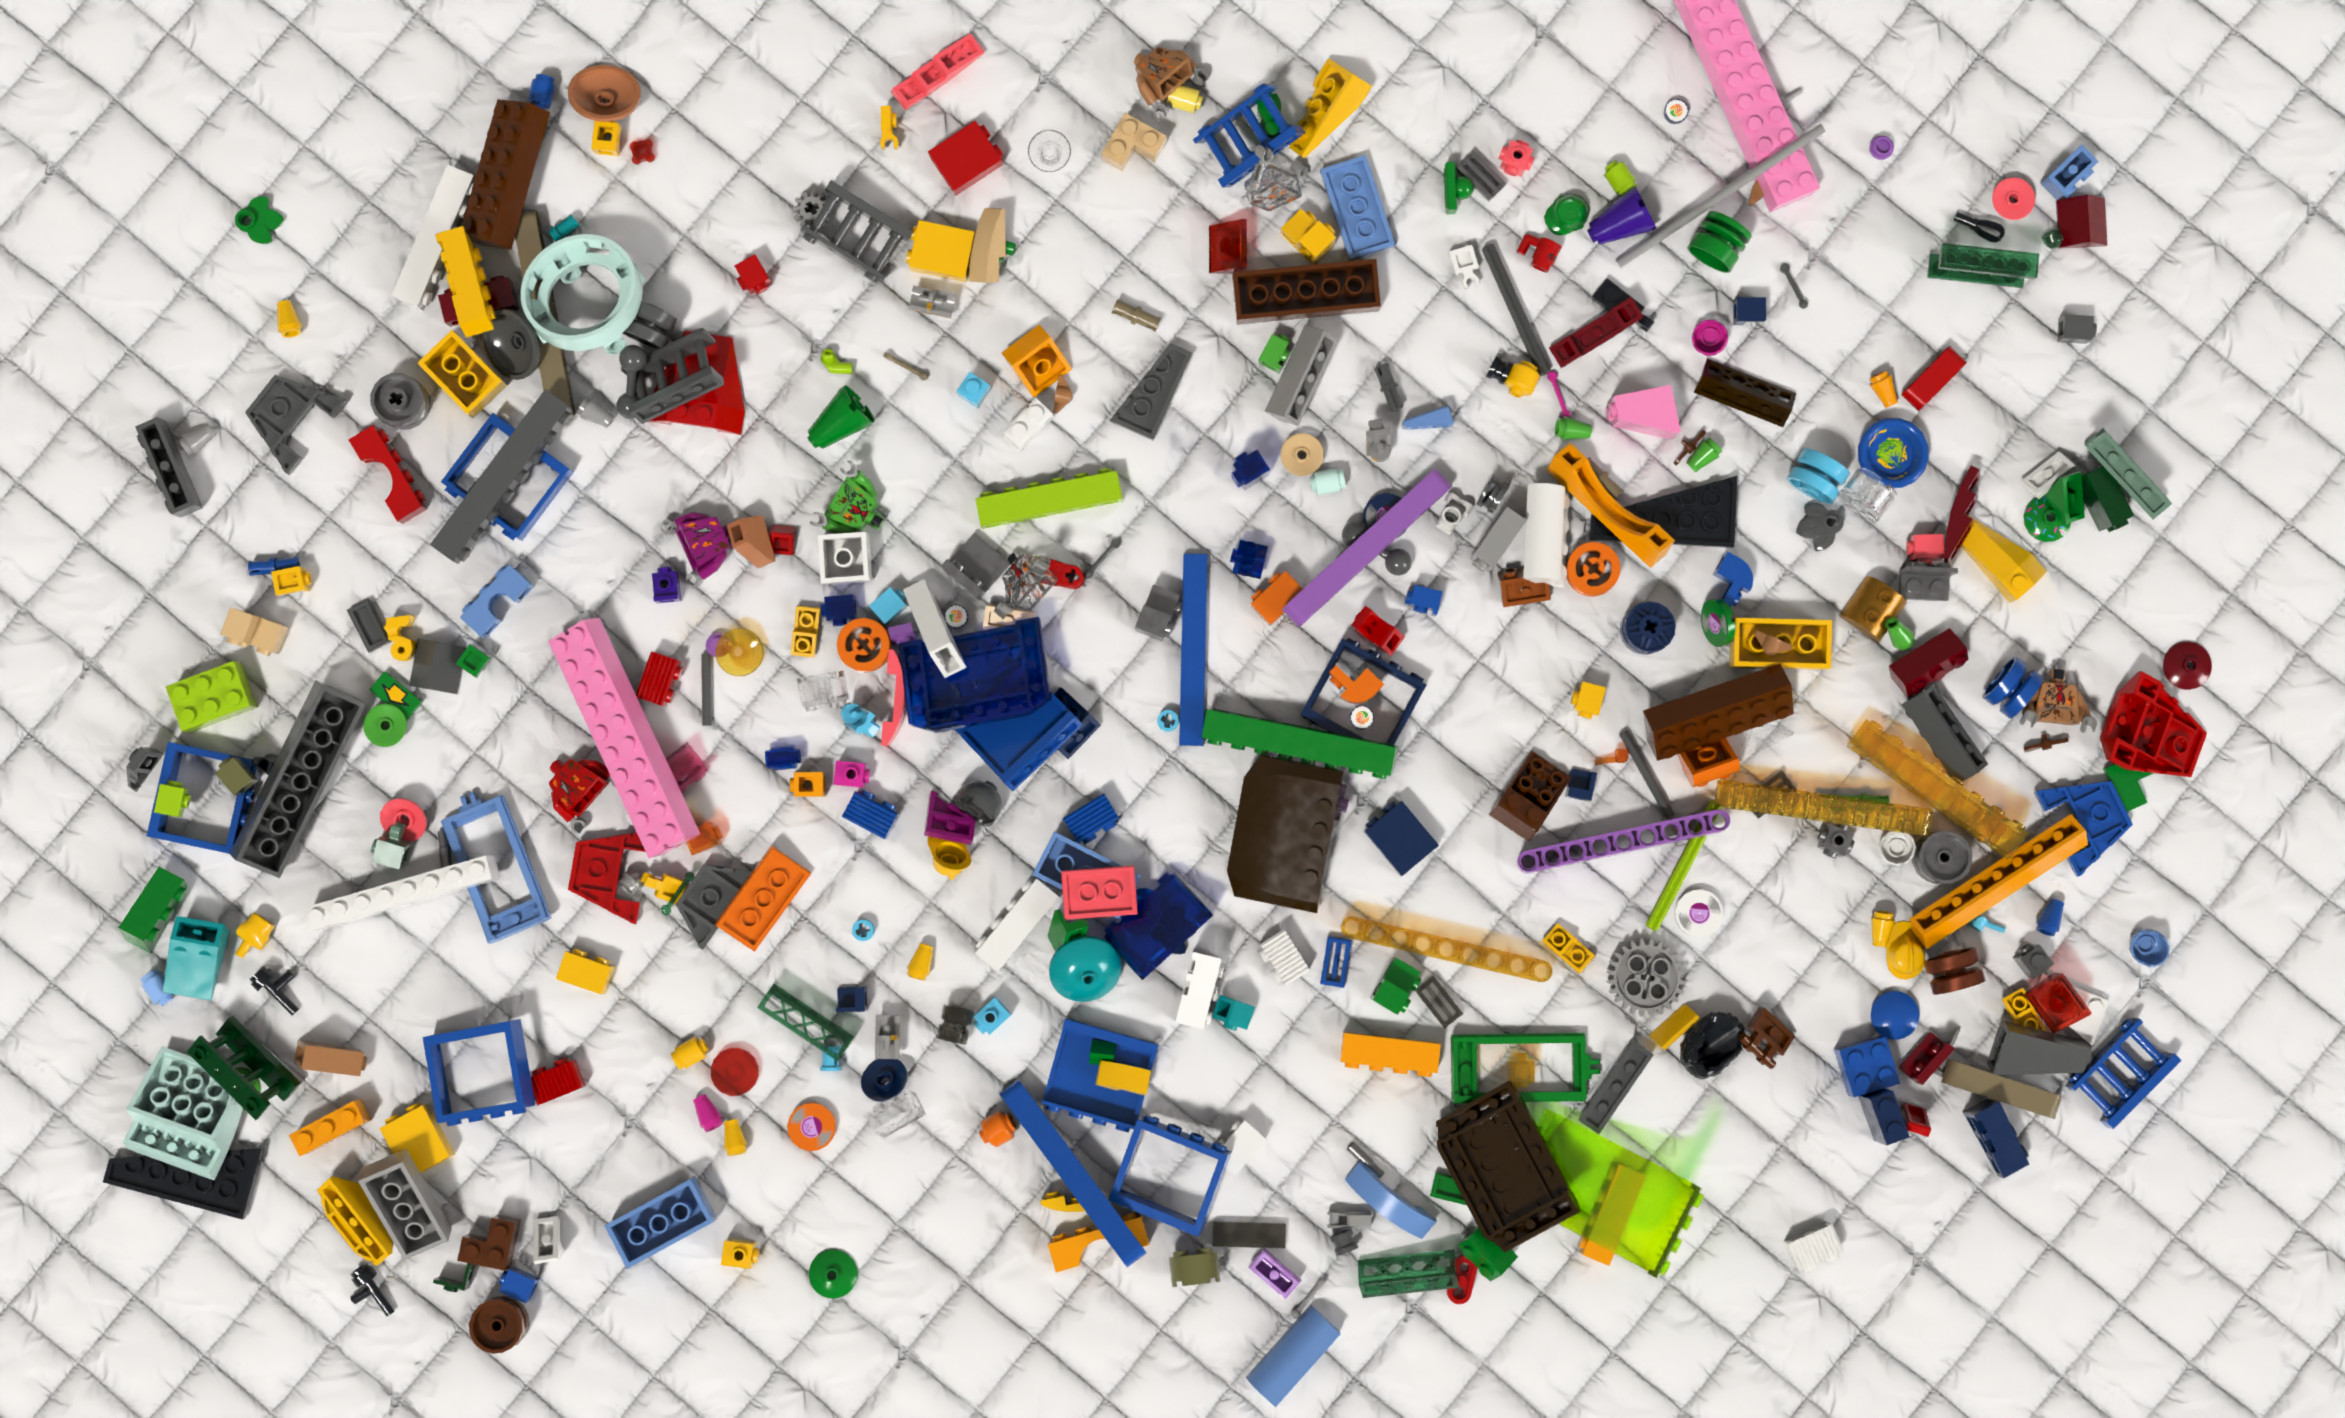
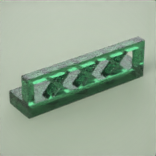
M775 984L772 985L757 1009L837 1062L854 1041L853 1035ZM772 997L781 1003L782 1010L772 1012L765 1005ZM794 1012L802 1017L803 1023L790 1024L787 1021L786 1013ZM783 1013L784 1019L778 1016L777 1014ZM806 1026H816L822 1030L823 1037L811 1038L808 1036ZM804 1027V1032H802L798 1028ZM834 1038L843 1044L837 1054L828 1049L826 1039ZM824 1040V1045L820 1044L817 1041Z
M1454 1249L1358 1260L1359 1287L1363 1298L1459 1288ZM1450 1258L1449 1267H1438L1436 1265L1440 1259ZM1423 1261L1427 1264L1422 1270L1412 1268L1416 1262ZM1393 1264H1399L1400 1266H1402V1268L1395 1273H1391L1387 1270ZM1376 1267L1378 1269L1374 1275L1364 1276V1268Z

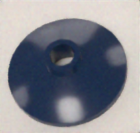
M878 1059L865 1069L861 1078V1088L864 1094L873 1101L884 1102L891 1100L904 1089L908 1079L907 1069L898 1059Z

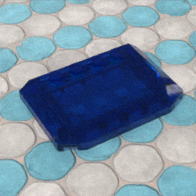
M1039 616L1017 620L1013 625L953 636L967 668L944 678L930 656L922 639L899 643L908 724L910 726L939 733L1031 715L1052 699L1041 619Z

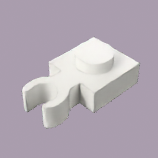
M1469 245L1449 251L1455 276L1463 275V288L1465 290L1468 289L1466 283L1468 279H1472L1475 282V286L1478 287L1479 280L1473 271L1479 269L1473 246Z

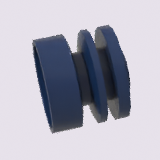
M1648 601L1638 604L1624 615L1620 624V635L1622 642L1629 650L1636 654L1649 655L1662 650L1670 644L1675 635L1676 624L1672 613L1667 607L1657 602ZM1647 623H1653L1655 628L1652 629V633L1651 631L1644 630Z

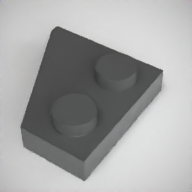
M140 747L135 749L129 757L130 762L126 766L128 787L137 792L164 754L155 748Z

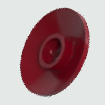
M2181 642L2172 646L2167 651L2163 660V671L2167 680L2173 686L2183 690H2191L2202 686L2208 680L2212 670V662L2208 652L2202 646L2193 642ZM2188 661H2191L2194 664V667L2191 670L2187 668Z

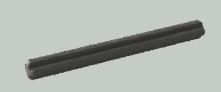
M1486 245L1482 249L1485 259L1533 365L1538 368L1537 372L1540 376H1544L1550 372V367L1495 245Z

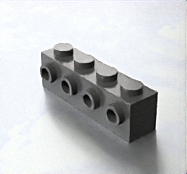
M156 417L135 426L138 433L137 439L141 447L145 449L148 456L146 457L147 463L156 475V484L164 494L166 499L165 505L169 513L181 518L202 509L199 497L167 422Z
M1934 684L1913 695L1902 704L1906 715L1912 719L1920 735L1927 741L1933 754L1940 760L1948 776L1953 779L1956 785L1979 773L1988 765Z

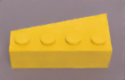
M463 226L435 234L437 243H439L443 250L440 255L448 273L446 277L453 294L452 300L458 323L466 337L493 330L492 320L496 319L492 305L488 304V300H491V294L488 286H484L487 276L483 266L480 267L479 262L483 261L479 247L474 248Z

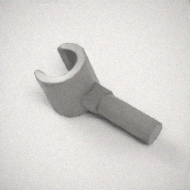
M1800 87L1791 94L1780 97L1785 111L1790 109L1787 102L1803 92Z

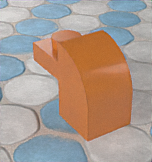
M1337 665L1328 673L1331 676L1329 681L1339 690L1342 687L1345 689L1339 698L1352 704H1360L1370 700L1385 685L1368 668L1354 682Z

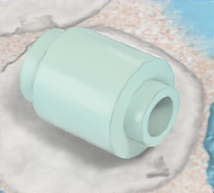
M1332 468L1316 471L1313 473L1314 477L1309 478L1312 492L1316 491L1317 495L1340 492V489L1346 488L1342 469Z

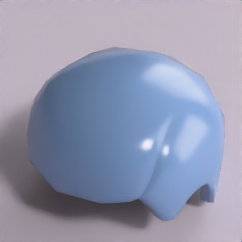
M2141 929L2130 939L2129 950L2132 957L2140 964L2155 967L2163 964L2169 957L2170 946L2167 939L2160 932L2153 929Z

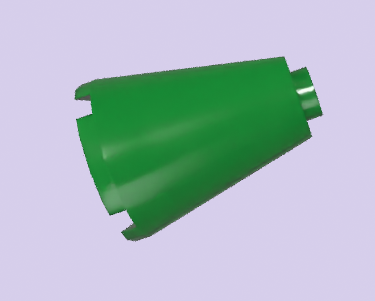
M845 385L838 390L808 429L809 436L807 438L815 448L819 446L824 449L871 426L875 422L874 416L867 405L863 406L859 401L861 398L858 394Z

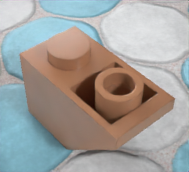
M763 515L741 518L727 524L733 549L754 566L761 568L776 561Z

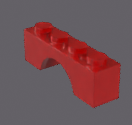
M372 425L348 439L361 461L365 463H382L390 471L392 489L385 502L397 522L404 524L427 510L424 504L427 501L420 489L416 490L412 484L415 481L408 469L404 470L401 466L402 458L395 448L391 449L388 441H390V438L383 428L379 429Z

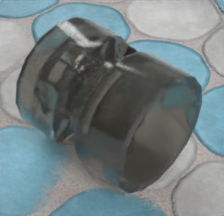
M944 1004L941 1015L944 1022L939 1025L936 1038L967 1045L970 1032L967 1026L972 1023L974 1011Z

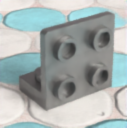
M974 533L950 561L947 559L941 567L980 600L1010 566V563Z
M1912 562V564L1899 571V594L1905 600L1949 601V577L1957 574L1958 568H1951L1949 563H1937L1936 566L1927 567L1926 562Z

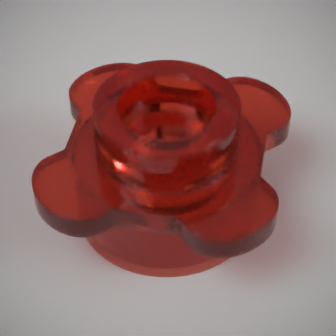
M651 140L633 141L630 144L633 154L632 162L639 165L645 161L651 163L655 160V155L652 153L653 142Z

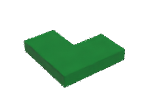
M2115 764L2103 769L2108 781H2112L2127 812L2148 803L2138 780L2154 773L2125 770Z

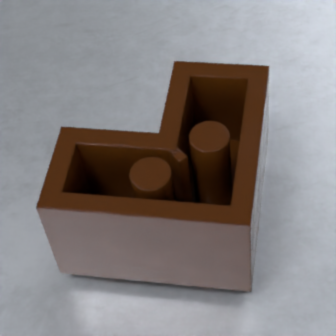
M501 1215L492 1217L487 1237L467 1234L462 1237L457 1261L503 1271L511 1268L521 1220Z

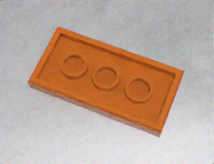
M771 845L717 919L715 925L755 952L811 875V872Z

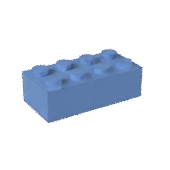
M1054 831L1032 875L1062 890L1061 871L1122 866ZM1135 873V885H1137L1141 877L1137 873Z
M693 1177L604 1226L628 1269L717 1220V1217L696 1177Z

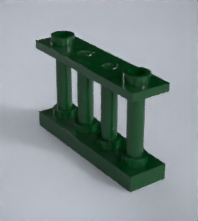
M234 1016L228 1018L217 1031V1038L208 1042L201 1035L187 1051L255 1120L259 1119L271 1104L268 1101L269 1099L277 1095L284 1102L290 1098L301 1084ZM226 1044L235 1054L225 1059L216 1049ZM243 1061L252 1071L242 1076L233 1066ZM258 1078L269 1087L262 1093L251 1084Z

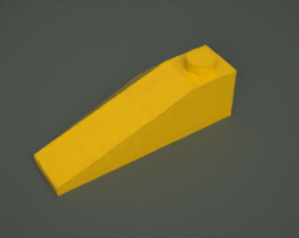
M1973 519V527L1961 547L2009 603L2018 600L2047 571L2030 552Z

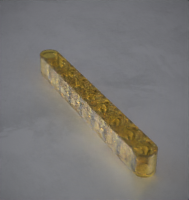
M1718 780L1714 805L1724 808L1923 836L1930 835L1934 812L1931 809L1730 780Z
M1346 917L1340 925L1344 936L1360 941L1537 982L1548 981L1552 976V967L1544 960L1358 917ZM1350 920H1354L1358 924V930L1354 934H1348L1345 930V925ZM1372 926L1381 928L1382 935L1379 939L1373 940L1370 938L1369 929ZM1397 931H1401L1405 935V941L1401 945L1394 944L1392 940L1393 934ZM1419 937H1426L1428 939L1429 946L1426 950L1421 951L1416 947V941ZM1444 942H1448L1452 946V952L1448 956H1443L1440 953V946ZM1467 948H1473L1476 952V957L1473 961H1466L1463 957L1464 950ZM1492 953H1496L1499 956V963L1495 967H1491L1487 963V957ZM1514 959H1520L1523 963V968L1519 972H1513L1511 969V962ZM1539 964H1543L1546 967V974L1542 978H1538L1534 973L1535 967Z

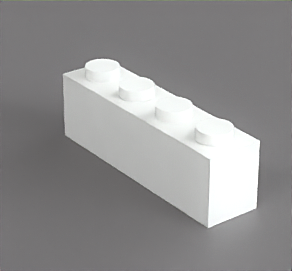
M1038 878L1035 881L1030 879L1022 889L1024 895L1019 900L1013 899L1006 908L1009 913L1005 918L999 917L991 926L994 930L988 938L984 935L975 946L978 948L975 954L997 972L1000 971L1060 898L1059 895Z

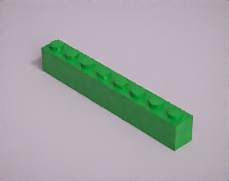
M1214 708L1206 710L1201 737L1208 739L1207 743L1213 745H1222V742L1230 743L1233 749L1245 750V747L1255 748L1254 753L1268 755L1269 751L1278 753L1277 757L1292 760V756L1302 758L1301 762L1315 765L1316 761L1324 762L1325 767L1331 769H1339V766L1348 767V772L1363 774V771L1373 772L1372 777L1386 779L1387 776L1393 775L1399 747L1397 745Z

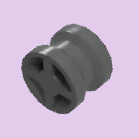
M1351 1228L1337 1232L1329 1237L1330 1241L1335 1244L1336 1248L1334 1251L1336 1256L1358 1248L1357 1242L1353 1241V1231Z

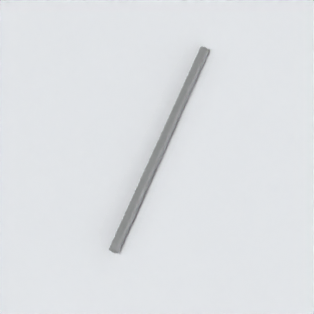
M1820 123L1618 258L1616 261L1620 268L1826 132L1822 124Z

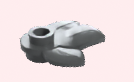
M1819 503L1805 506L1804 511L1808 518L1798 525L1796 533L1804 538L1813 539L1815 551L1825 550L1834 543L1835 533L1842 529L1844 525L1843 516L1836 510H1827ZM1830 517L1836 519V524L1832 527L1827 524V519Z

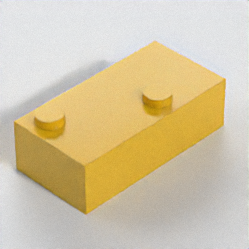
M1731 619L1732 622L1735 621L1736 629L1735 636L1730 643L1729 668L1765 669L1781 664L1783 669H1831L1832 620ZM1759 631L1766 635L1774 636L1793 645L1790 651L1777 653L1772 656L1767 655L1756 639L1755 633Z

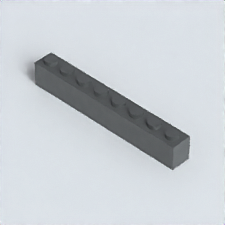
M545 389L430 545L457 564L460 561L464 562L471 553L470 548L474 542H479L485 535L486 531L484 529L489 522L493 523L499 516V509L503 503H508L515 493L513 490L517 484H522L529 475L528 470L532 464L535 465L540 461L543 456L542 451L546 445H551L558 435L556 433L561 425L565 426L569 422L573 409Z

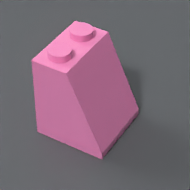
M1671 385L1617 395L1608 402V407H1605L1607 420L1612 421L1613 427L1664 439H1674L1681 432Z

